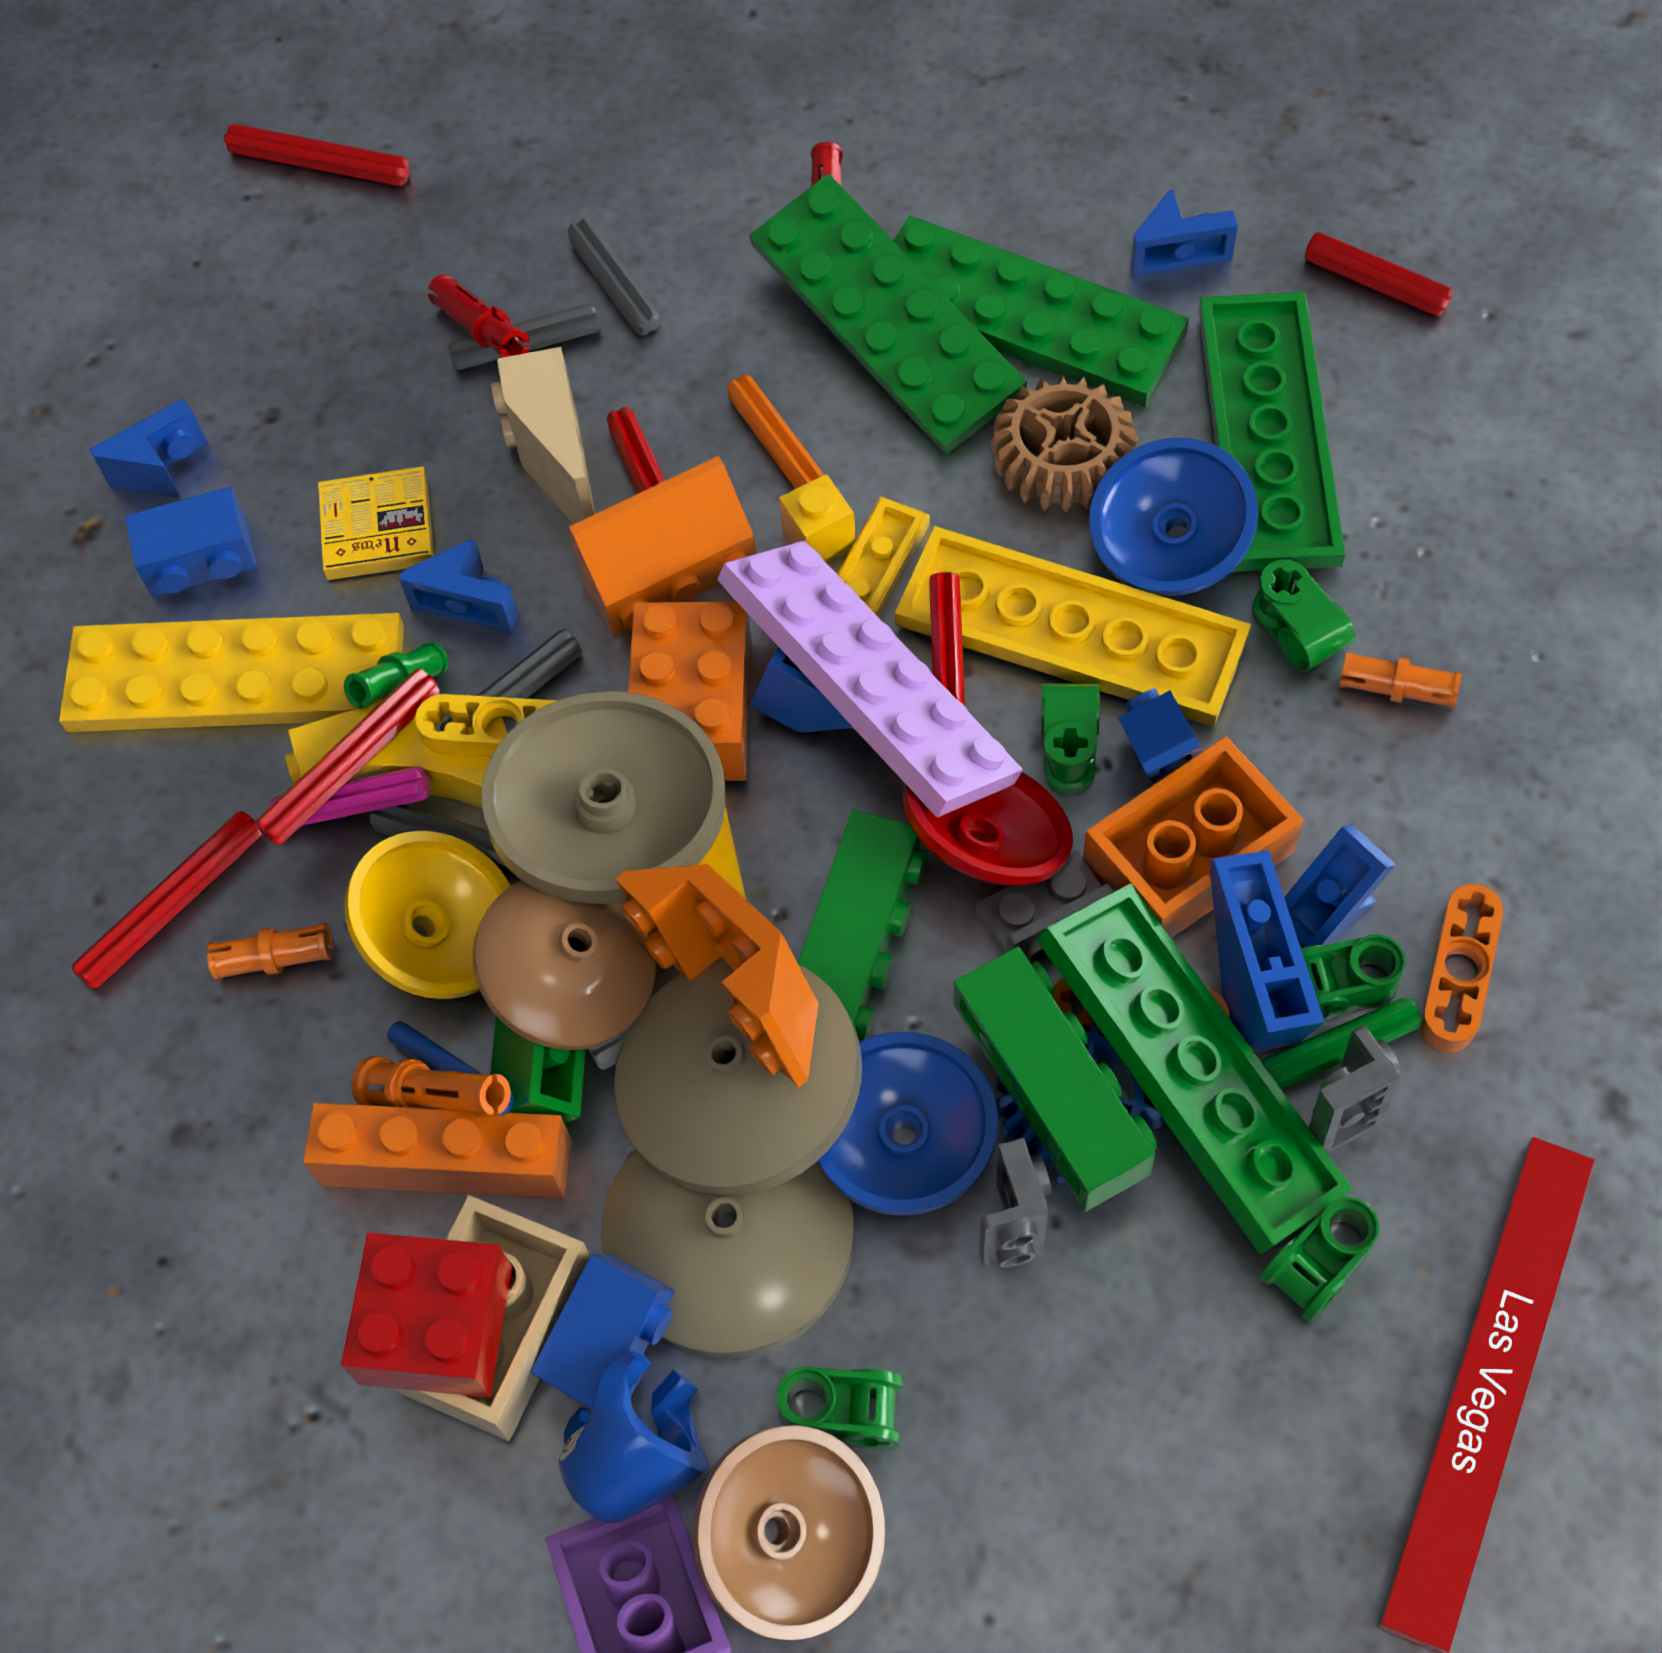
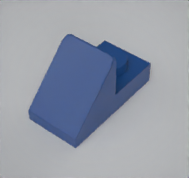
M1169 190L1134 234L1130 266L1132 277L1232 261L1238 229L1233 210L1212 214L1204 213L1198 216L1182 218L1174 190Z
M184 398L97 444L90 448L89 451L111 488L166 496H179L180 494L166 466L179 459L186 458L195 450L208 444L193 411Z
M474 540L465 541L403 570L399 578L409 607L412 610L512 634L519 618L510 586L492 577H481L483 563Z
M1352 824L1342 826L1284 897L1298 941L1305 947L1328 945L1367 912L1376 902L1371 896L1372 892L1396 865Z

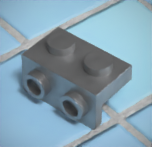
M1024 1138L1000 1144L998 1147L996 1187L1004 1210L985 1215L981 1218L979 1253L983 1265L999 1262L1001 1268L1019 1266L1036 1257L1035 1251L1044 1248L1049 1213L1046 1195L1051 1194V1185L1041 1156L1030 1158Z

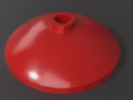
M1021 772L1014 785L940 817H936L914 792L905 785L903 792L904 810L919 839L937 858L969 877L987 883L1006 886L1035 884L1057 874L1071 853L1073 832L1066 813L1058 801L1042 785Z

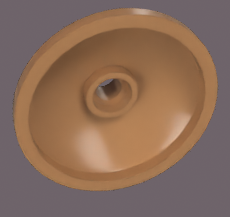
M519 881L502 892L484 914L478 926L473 945V967L477 984L486 1003L500 1021L509 1029L533 1043L560 1050H582L600 1046L626 1031L646 1007L655 980V960L642 944L649 935L643 936L624 915L621 906L626 902L610 904L571 902L545 894L524 881ZM568 938L579 939L584 944L585 951L578 952L572 949L568 943Z
M777 1426L763 1429L733 1445L718 1460L706 1478L696 1504L693 1522V1548L696 1564L703 1584L715 1604L729 1619L749 1632L779 1640H801L823 1634L841 1624L860 1606L873 1586L879 1572L885 1545V1517L879 1491L873 1477L861 1459L851 1448L834 1436L805 1426ZM773 1518L778 1525V1535L770 1543L765 1537L764 1529L768 1520Z

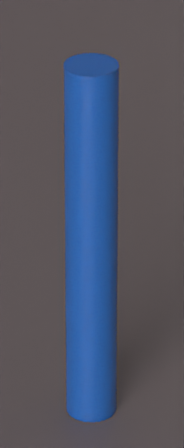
M403 1021L395 1022L388 1030L387 1037L392 1044L416 1060L422 1061L431 1070L482 1074ZM512 1093L507 1108L497 1115H505L512 1109L514 1105V1095Z

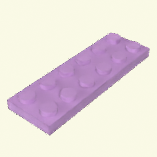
M805 540L724 563L717 581L936 817H940L1014 785L1023 770L1021 766L1006 752L1002 744L995 740L967 711L966 707L937 680L929 668L918 660L895 636L891 628L883 623L857 596L854 589L847 585Z

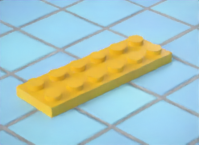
M934 526L895 611V625L931 636L929 578L932 574L940 572L957 573L960 577L963 647L1077 684H1099L1100 691L1127 700H1131L1151 689H1156L1159 695L1171 690L1186 719L1211 727H1215L1251 629L1250 623Z
M400 613L73 626L59 722L66 732L316 722L357 709L351 705L344 693L343 685L345 678L352 673L356 674L377 665L382 656L392 652L402 653L404 623Z

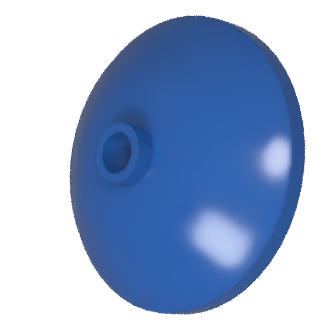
M1191 438L1160 439L1131 450L1115 462L1105 473L1092 498L1089 516L1090 532L1101 561L1124 584L1161 596L1190 594L1208 588L1225 578L1247 554L1253 542L1258 523L1256 494L1244 468L1223 449L1205 441ZM1176 526L1186 529V532L1180 537L1174 538L1167 535L1169 530Z
M890 1032L859 1042L862 1056V1080L857 1102L839 1138L817 1161L821 1170L834 1187L848 1199L879 1213L903 1216L918 1215L935 1211L953 1203L966 1194L982 1177L996 1147L998 1110L994 1093L986 1076L979 1066L962 1050L945 1040L917 1032ZM908 1129L916 1137L909 1144H899L893 1139V1135L898 1130Z

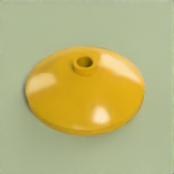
M405 832L379 842L363 856L354 869L345 893L344 911L346 924L359 954L379 976L390 984L421 997L433 999L460 998L480 991L473 967L475 935L490 905L511 885L498 866L473 845L454 836L439 832ZM413 925L423 927L426 930L428 937H424L417 933L413 928Z

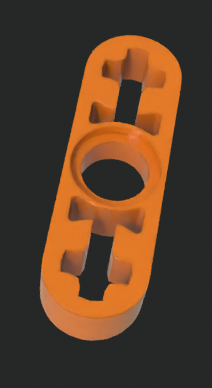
M1466 884L1457 888L1451 894L1442 915L1421 1011L1423 1023L1420 1027L1423 1039L1431 1047L1441 1052L1453 1053L1466 1048L1473 1040L1481 1024L1503 918L1501 899L1492 889L1481 884ZM1467 905L1479 907L1478 916L1481 917L1472 938L1462 936L1467 922V912H1465ZM1454 954H1461L1471 958L1478 968V976L1471 980L1456 979L1447 971L1445 959ZM1450 997L1462 998L1456 1012L1455 1019L1459 1026L1455 1032L1444 1030V1020L1441 1019L1449 1004Z

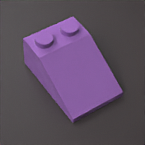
M674 1495L621 1522L604 1523L592 1518L545 1537L580 1653H732L714 1602L700 1577L694 1549Z

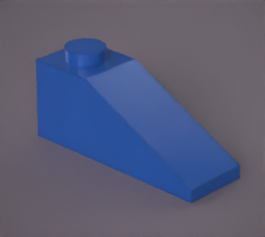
M1266 850L1214 858L1209 863L1222 994L1229 1009V1019L1254 1053L1291 1047L1298 1044L1325 1023L1270 852Z

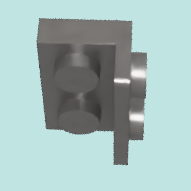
M1077 850L1069 855L1062 869L1051 878L1035 884L1008 886L977 902L976 914L1002 955L1019 946L1030 964L1035 961L1040 963L1049 957L1036 938L1047 927L1116 890L1111 883L1101 886Z
M1364 1025L1352 1031L1341 1068L1329 1075L1320 1084L1321 1089L1312 1111L1313 1115L1309 1129L1328 1154L1383 1124L1401 1076L1399 1073V1063L1393 1050L1384 1040H1375Z

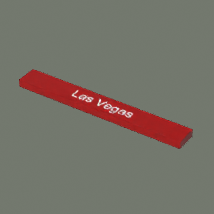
M1536 1137L1531 1138L1525 1151L1378 1625L1379 1629L1436 1653H1449L1595 1162V1159Z

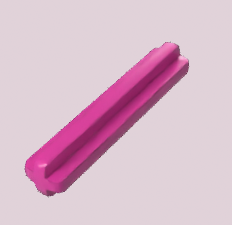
M416 766L348 781L303 825L426 800L430 796V777L421 767ZM281 796L274 797L270 801V806Z

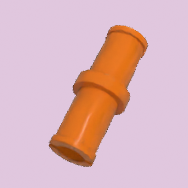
M1347 651L1339 687L1390 695V701L1402 703V698L1455 709L1462 673L1410 665L1411 659L1399 657L1398 662L1357 655Z
M327 922L280 932L275 927L260 929L258 936L219 943L211 942L207 945L209 951L207 953L208 967L215 980L262 970L267 975L282 973L285 966L318 960H332L334 958V952L331 950L334 949V940Z

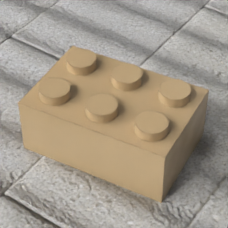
M468 1195L446 1240L499 1244L512 1265L491 1396L488 1398L392 1389L399 1394L510 1442L540 1379L530 1373L585 1268L590 1254L584 1242Z

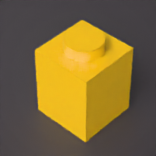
M827 474L779 497L782 532L789 544L805 540L821 555L827 564L848 555L856 541L854 512Z

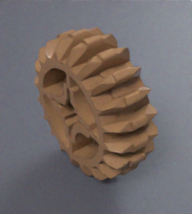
M1061 375L1057 385H1049L1040 378L1036 385V391L1021 386L1020 392L1017 394V400L1007 399L1003 407V413L997 415V420L994 422V437L991 439V453L994 454L995 469L998 476L1005 477L1008 492L1020 490V496L1024 504L1034 498L1040 499L1043 511L1051 503L1061 504L1062 509L1067 514L1072 503L1077 502L1088 511L1095 490L1105 473L1122 456L1137 448L1138 436L1136 429L1133 428L1134 421L1130 411H1123L1120 396L1107 398L1104 384L1093 390L1088 389V384L1084 377L1077 385L1067 384L1063 375ZM1096 436L1102 441L1104 446L1096 442ZM1023 441L1031 444L1033 446V451L1037 453L1039 456H1034L1025 447Z

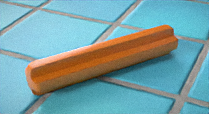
M742 374L738 379L731 380L727 385V390L729 391L728 398L794 488L797 489L823 476V472L753 378Z

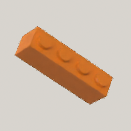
M313 1103L303 1164L317 1182L324 1187L565 1199L572 1139L561 1115L525 1113L497 1115L494 1112L493 1115H486L482 1112Z

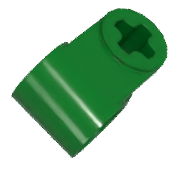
M1277 560L1271 562L1263 569L1259 580L1260 591L1257 592L1252 605L1253 615L1257 622L1266 629L1281 647L1284 655L1296 669L1301 672H1308L1355 641L1354 628L1347 614L1327 596L1301 564L1292 560Z
M1042 683L1041 734H1044V776L1048 785L1058 793L1067 795L1078 794L1088 789L1094 781L1100 716L1099 684Z
M1381 934L1368 935L1330 945H1314L1301 948L1324 1021L1342 1014L1369 1008H1379L1388 1004L1396 995L1406 965L1405 953L1400 944L1392 938ZM1365 964H1374L1383 968L1388 976L1383 979H1374L1364 974L1360 967Z
M1343 1197L1335 1199L1324 1208L1299 1236L1294 1237L1275 1256L1261 1274L1260 1280L1266 1285L1276 1284L1303 1309L1302 1317L1310 1324L1337 1296L1347 1283V1279L1368 1256L1379 1234V1222L1376 1213L1369 1204L1358 1198ZM1336 1222L1350 1223L1360 1232L1362 1242L1354 1246L1343 1245L1337 1242L1331 1235L1329 1226Z
M809 1366L799 1367L787 1373L779 1384L777 1390L778 1418L782 1426H805L818 1429L834 1436L847 1445L870 1449L894 1448L900 1445V1434L894 1430L896 1392L903 1389L904 1378L897 1373L877 1369H855L850 1371L813 1368ZM810 1390L822 1397L825 1406L819 1414L803 1418L790 1410L788 1406L789 1400L799 1391ZM870 1398H875V1419L871 1421L868 1418Z

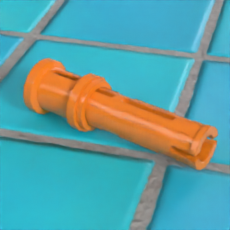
M368 1057L357 1065L351 1082L352 1094L356 1103L367 1106L432 1107L446 1110L482 1112L486 1115H493V1112L494 1114H500L507 1108L511 1096L510 1085L501 1074L483 1075L430 1070L425 1063L415 1059H403L394 1064V1062L386 1057ZM368 1085H384L385 1088L370 1090Z

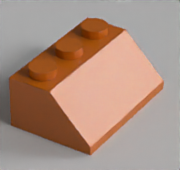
M719 456L568 527L584 589L612 636L633 628L634 603L693 602L701 593L720 585L717 578L724 563L756 554L754 534Z

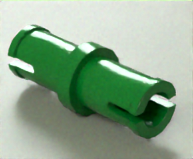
M436 642L422 644L421 647L404 654L392 652L382 656L377 665L356 674L348 675L344 680V693L351 705L358 709L363 707L365 709L373 703L384 699L416 669H422L432 678L444 675L449 665L448 657L444 649Z

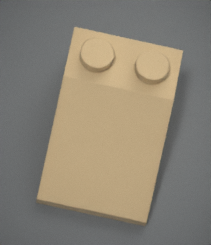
M557 347L498 358L497 362L501 381L492 382L491 388L497 415H501L500 419L506 446H517L522 467L573 524L594 515L595 509L579 423L562 348Z

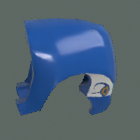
M626 1350L618 1359L604 1369L594 1398L590 1419L589 1411L584 1407H580L569 1419L564 1430V1447L559 1457V1468L563 1481L572 1498L592 1517L604 1523L621 1522L643 1512L685 1488L710 1468L709 1461L698 1440L689 1406L692 1396L698 1389L690 1380L673 1369L652 1393L651 1413L658 1428L657 1437L634 1412L629 1389L652 1363L644 1354L631 1350Z

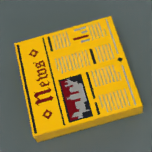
M424 466L318 482L323 571L327 580L407 569L434 556L428 478Z

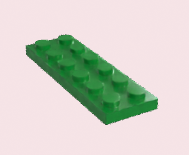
M829 173L749 234L751 244L945 455H948L1000 414L1007 399L1017 400V394L1020 392L1021 386L1027 388V381Z
M911 215L908 216L893 240L998 352L1063 375L1077 382L1084 377L1088 386L1093 388L1104 384L1107 393L1120 396L1122 399L1146 407L1188 331V317Z
M1306 292L1200 297L1199 318L1215 446L1230 454L1244 468L1254 487L1258 507V523L1253 542L1243 560L1232 572L1263 571L1267 565L1277 560H1292L1301 564L1306 569L1342 567L1345 558V548Z
M1131 883L1047 927L1036 938L1260 1255L1320 1214L1332 1201L1342 1198L1354 1190Z

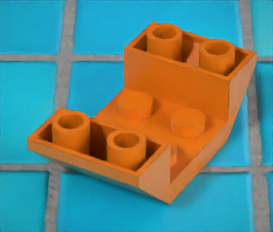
M708 864L623 871L617 876L615 881L628 900L621 906V910L643 936L649 935L642 944L655 962L665 971L674 965L689 981H692L722 957L734 970L721 982L734 1004L727 1011V1014L740 1032L752 1042L748 1046L752 1056L770 1076H774L778 1071H781L797 1088L808 1081L819 1003L781 931Z

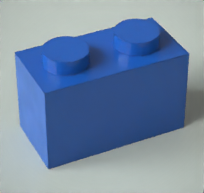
M231 486L125 515L135 568L152 597L178 593L190 586L215 579L231 578L240 572L257 568L246 517Z
M591 1254L530 1373L592 1409L604 1369L618 1359L626 1350L643 1354L649 1343L655 1345L662 1338L673 1317V1310L668 1305L676 1291L612 1254ZM641 1377L629 1389L630 1397L636 1390Z

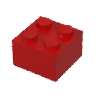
M367 1232L341 1367L359 1385L490 1398L512 1273V1265L500 1245Z

